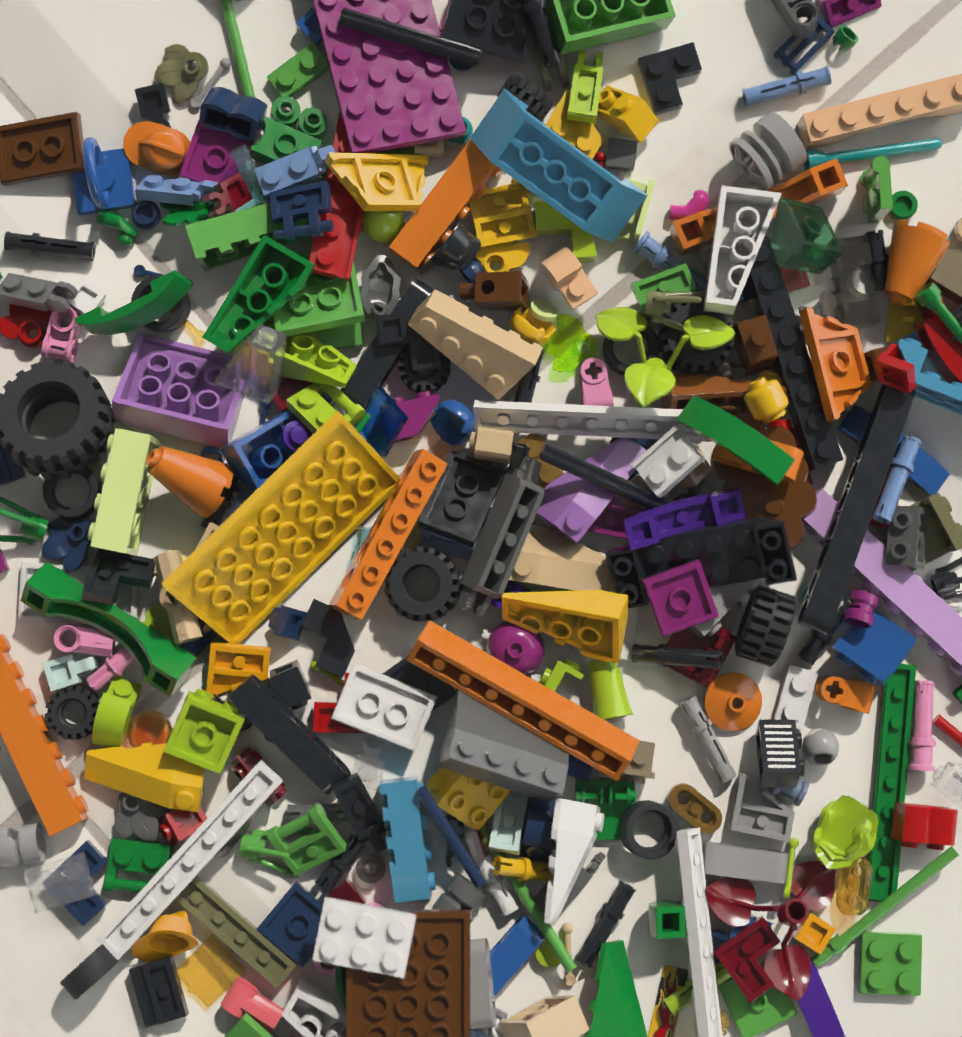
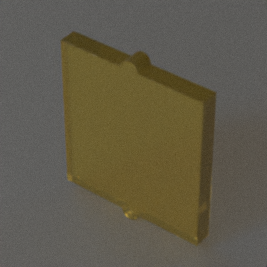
M212 934L177 968L179 978L188 986V992H193L209 1007L233 984L236 977H240L246 971V968L232 955V949H226Z

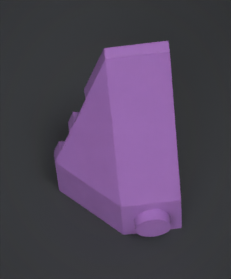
M619 438L585 461L628 480L635 471L631 464L647 450L632 438ZM566 472L544 488V497L537 515L576 545L616 494Z

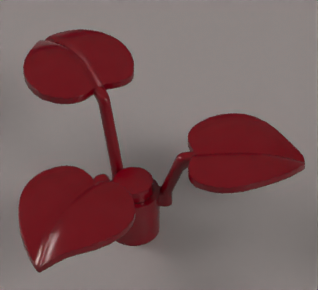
M808 861L793 867L790 892L795 895L794 899L774 906L752 905L756 899V891L748 879L723 877L708 885L706 888L708 905L714 915L726 925L740 927L748 924L751 919L752 910L776 912L779 921L789 926L781 942V949H773L768 952L763 962V969L774 982L773 988L793 1000H800L809 984L811 962L807 951L802 946L796 944L787 947V943L793 932L798 929L797 924L807 919L808 911H821L831 903L835 892L836 869H827L820 861Z

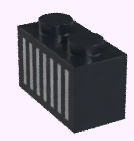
M759 720L755 737L760 787H797L800 776H804L805 762L804 758H799L798 749H801L802 735L800 731H796L795 720Z

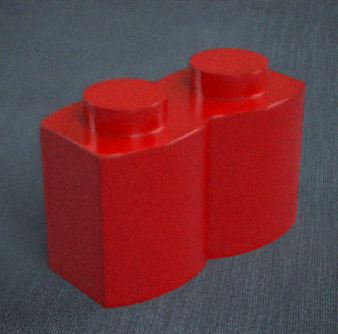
M895 802L891 838L900 840V846L918 848L919 843H926V848L944 851L945 845H955L958 810L941 806Z

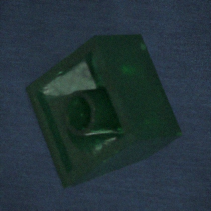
M784 197L779 200L770 239V245L774 251L776 262L782 267L820 275L844 254L823 208Z

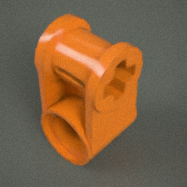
M825 675L816 681L814 691L816 696L822 701L869 714L876 685L873 686L870 683L854 679L849 680ZM832 685L836 687V692L830 693L826 691V686Z

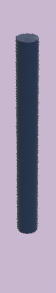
M426 786L420 787L416 791L417 796L476 888L483 886L486 882L431 793Z

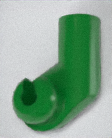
M103 210L98 212L96 217L97 223L120 232L117 236V241L122 245L131 246L133 238H136L135 229L120 215Z

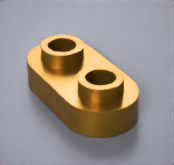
M680 783L671 788L668 794L669 805L695 828L700 827V831L703 833L715 832L721 826L722 813L720 809L689 784ZM680 793L688 795L686 803L681 804L678 802V795ZM709 812L711 814L710 821L702 822V813Z

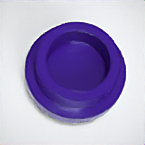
M301 421L287 423L281 432L283 444L293 451H297L311 437L309 429Z

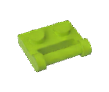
M314 382L287 399V408L313 434L336 412L320 396L324 392L347 413L344 417L352 426L360 422L366 414L365 409L359 404L355 405L338 387Z

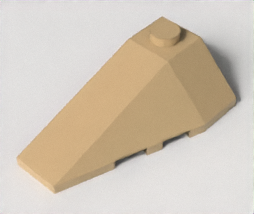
M531 526L509 578L510 581L568 591L602 590L615 593L605 556L580 543L575 545L564 535L548 527Z

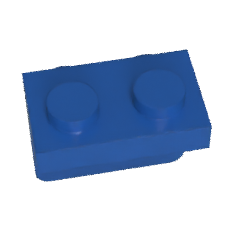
M874 609L872 612L874 617L872 627L859 628L852 626L843 639L839 637L833 645V652L836 654L834 658L847 668H850L852 665L861 672L860 677L873 686L877 683L884 687L913 648L916 639L912 634Z

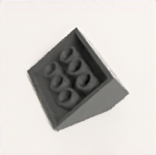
M455 689L437 767L549 803L563 795L569 766V753Z

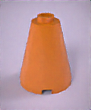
M897 220L892 228L884 293L889 297L888 301L895 305L905 306L906 303L914 301L915 295L922 289L950 246L951 239L946 240L948 235L945 232L918 221L916 227L908 225L909 220Z
M165 446L152 449L146 459L148 473L200 517L207 518L218 509L224 500V497L220 496L223 488L229 489L232 483L233 468L220 461Z

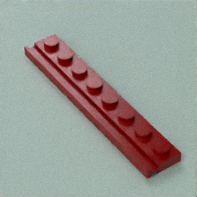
M339 110L332 147L336 153H350ZM328 167L325 181L330 185L332 213L321 215V221L331 219L334 224V231L324 233L322 237L313 238L309 261L314 263L315 267L311 273L331 278L337 277L348 282L351 275L363 209Z

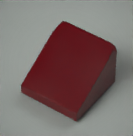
M348 878L326 896L365 904L367 901Z

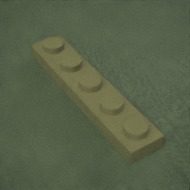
M198 876L175 898L179 904L275 988H278L297 966L298 963L257 930V927Z

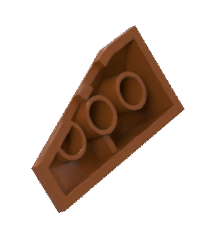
M698 373L673 374L676 380L673 390L661 397L662 409H684L693 395L732 416H736L740 413H751L745 403L744 396L750 390L748 385L753 381ZM781 385L785 395L787 396V386Z

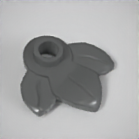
M121 792L117 800L119 812L114 821L118 835L125 839L134 832L143 840L156 841L159 832L158 818L163 817L173 811V809L135 797L137 800L136 807L132 808L127 804L128 798L132 795Z

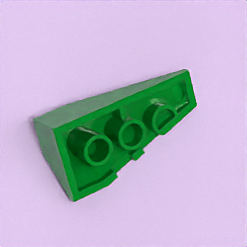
M618 939L604 942L601 944L595 975L596 984L599 985L595 1001H590L589 1011L594 1012L591 1029L584 1033V1037H647L624 941Z

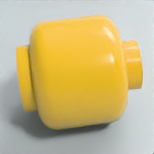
M761 377L748 385L750 390L745 394L744 400L755 420H764L765 423H769L786 413L785 408L789 403L788 398L777 380L766 381L765 377Z

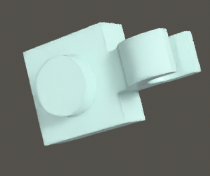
M74 654L42 663L51 692L81 683L80 673L101 667L98 656H92L76 662Z

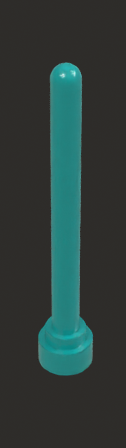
M939 138L831 153L810 149L806 150L807 160L804 163V168L806 171L836 158L839 163L874 159L878 156L888 157L938 150L942 146V141Z

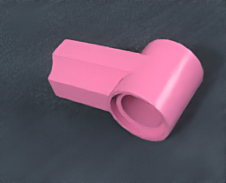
M65 625L58 628L54 634L55 646L64 652L112 657L115 650L116 640L99 629ZM67 630L73 631L77 638L76 643L71 647L66 646L62 641V636Z

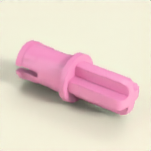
M123 647L111 658L107 657L106 663L87 678V683L94 691H100L113 680V677L123 675V671L135 661L133 656Z

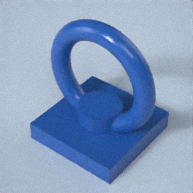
M86 138L83 143L85 172L72 174L78 215L96 214L101 210L109 212L133 208L137 202L131 161L126 156L124 148L101 151L95 138Z

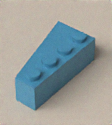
M417 776L385 779L379 784L380 795L384 796L382 811L385 824H387L386 842L388 854L391 857L389 863L394 903L430 899L431 890H436L434 872H428L427 860H433L431 842H425L424 830H429L427 812H421L420 799L416 794V791L424 786V782H418Z

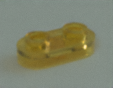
M865 857L857 859L849 867L840 868L836 905L843 915L860 916L867 910L873 869L871 863ZM859 866L861 867L860 876L857 873V869ZM854 896L857 898L856 906L853 903Z

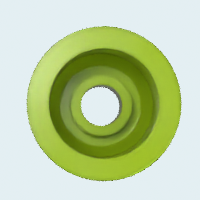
M598 659L589 661L593 714L603 720L634 715L618 663Z

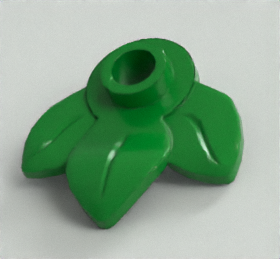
M160 202V206L170 212L162 219V223L168 226H181L185 223L192 224L207 220L209 213L214 210V204L195 202L190 206Z

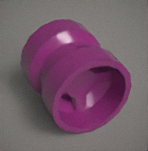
M851 590L848 597L850 605L844 611L842 620L855 627L871 628L874 621L872 612L877 608L879 598L866 591Z

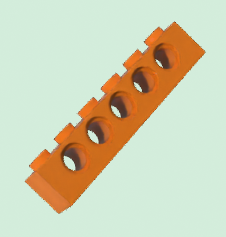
M425 449L413 452L332 597L329 606L353 620L363 619L448 463Z

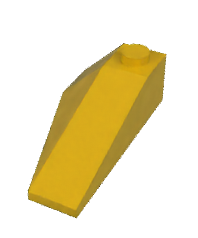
M602 590L503 593L502 615L503 620L535 634L543 632L556 638L554 642L564 646L565 643L577 647L581 649L580 654L588 658L619 663L628 620V595Z
M152 742L142 743L141 747L127 749L123 746L88 750L86 753L84 779L166 808L199 812L204 794L207 769L163 752L166 743L153 745Z

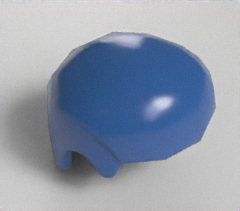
M450 399L441 402L434 409L436 413L431 419V425L444 442L452 446H460L471 436V431H474L475 421L473 414L464 403Z

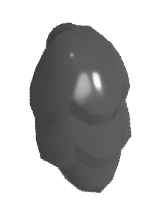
M378 255L372 260L370 266L362 271V288L360 291L362 305L369 316L374 319L375 316L391 314L399 302V288L401 284L400 275L394 269L390 259L385 255Z

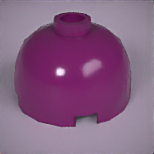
M505 621L496 626L489 635L486 653L528 676L535 672L542 663L545 653L544 640L540 633L535 634Z

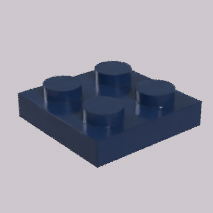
M296 880L258 926L257 930L303 968L314 955L324 903Z

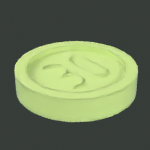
M545 300L533 301L529 309L533 317L544 322L555 321L559 314L558 308Z

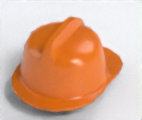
M150 121L135 123L127 130L123 141L125 154L132 163L169 176L180 174L190 145V140L185 134L176 129Z

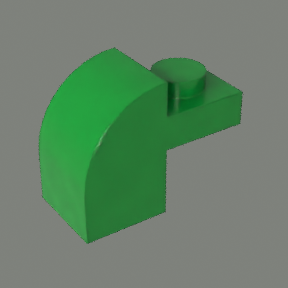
M662 900L648 904L649 935L656 939L686 937L685 906L681 905L682 901Z

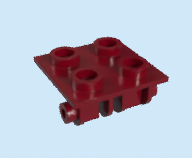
M720 627L711 637L706 634L704 637L698 638L687 628L671 634L667 645L671 648L719 650L723 653V659L711 658L710 661L724 663L736 640V636ZM667 665L672 670L708 688L720 671L700 667Z

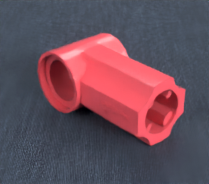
M236 977L220 1003L226 1011L238 1018H242L245 1013L249 1014L270 1034L284 1011L282 1007L261 995L257 987L240 977Z

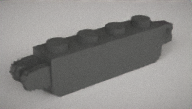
M524 457L520 467L515 469L512 475L505 474L460 581V584L464 585L457 602L459 610H468L477 592H479L472 612L477 617L484 616L492 598L498 599L503 595L544 497V488L538 486L541 462Z

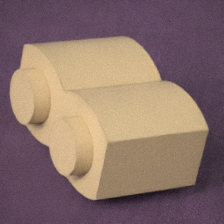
M478 426L477 432L471 431L469 452L474 453V459L509 464L514 432Z

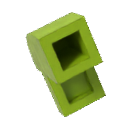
M113 677L107 693L104 692L96 712L92 732L93 744L107 748L124 745L131 729L132 713L142 692V684Z

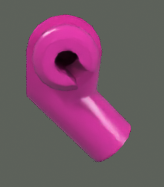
M697 190L693 193V198L686 205H670L669 219L680 220L700 211H705L710 202L708 194L704 190Z

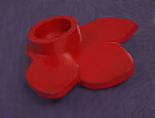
M10 304V316L0 318V332L9 339H19L28 348H37L43 343L52 311L48 310L47 312ZM37 329V336L30 339L28 336L29 331Z

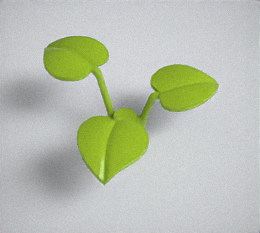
M613 307L599 312L595 317L597 328L604 337L612 341H627L633 336L636 338L641 363L629 366L625 371L624 379L629 392L643 409L673 390L676 380L671 373V369L687 341H690L691 346L696 349L709 350L724 345L735 336L734 330L717 318L707 315L691 317L683 324V331L686 335L682 336L667 365H665L664 361L659 358L646 360L643 339L639 332L647 328V320L640 312L627 307Z

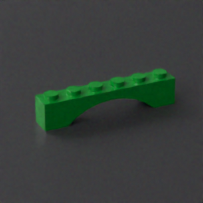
M46 562L25 582L21 602L44 617L76 620L110 635L133 656L141 669L145 682L170 698L190 675L196 660L195 656L114 604L110 605L83 600L82 590L84 584L68 576L61 569Z

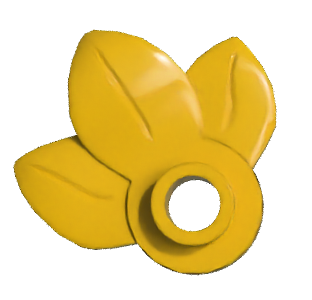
M514 241L479 248L475 257L481 262L484 272L510 271L511 269L521 267L526 262L530 254V244L524 242L515 244ZM494 262L500 263V270L493 271L490 268L491 264Z

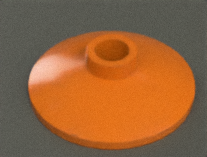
M728 672L716 677L710 683L705 693L704 707L708 718L718 728L733 732L741 731L752 725L758 718L762 708V695L758 685L749 676L738 672ZM738 697L741 701L740 706L734 708L732 701Z

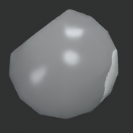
M823 728L814 729L803 738L802 752L811 764L819 766L831 764L838 756L839 741L830 730Z

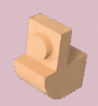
M567 247L562 248L540 263L539 268L553 289L560 291L572 310H575L598 294L582 270L581 263Z

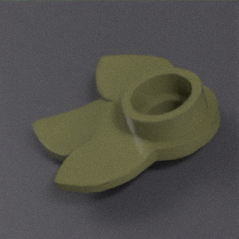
M173 44L164 49L167 61L157 67L154 73V80L157 83H164L165 86H172L174 102L182 103L190 99L197 92L198 81L206 77L209 66L207 59L202 54L190 52L184 45ZM196 62V68L190 71L191 64Z

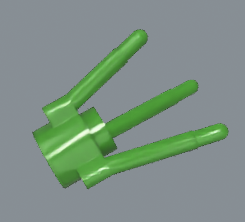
M303 828L292 835L308 834L314 831V828ZM253 829L252 834H243L239 848L240 857L248 858V862L263 865L294 878L299 877V875L295 876L289 868L263 859L265 855L283 859L290 858L288 853L267 849L268 841L264 840L263 837H267L268 830Z

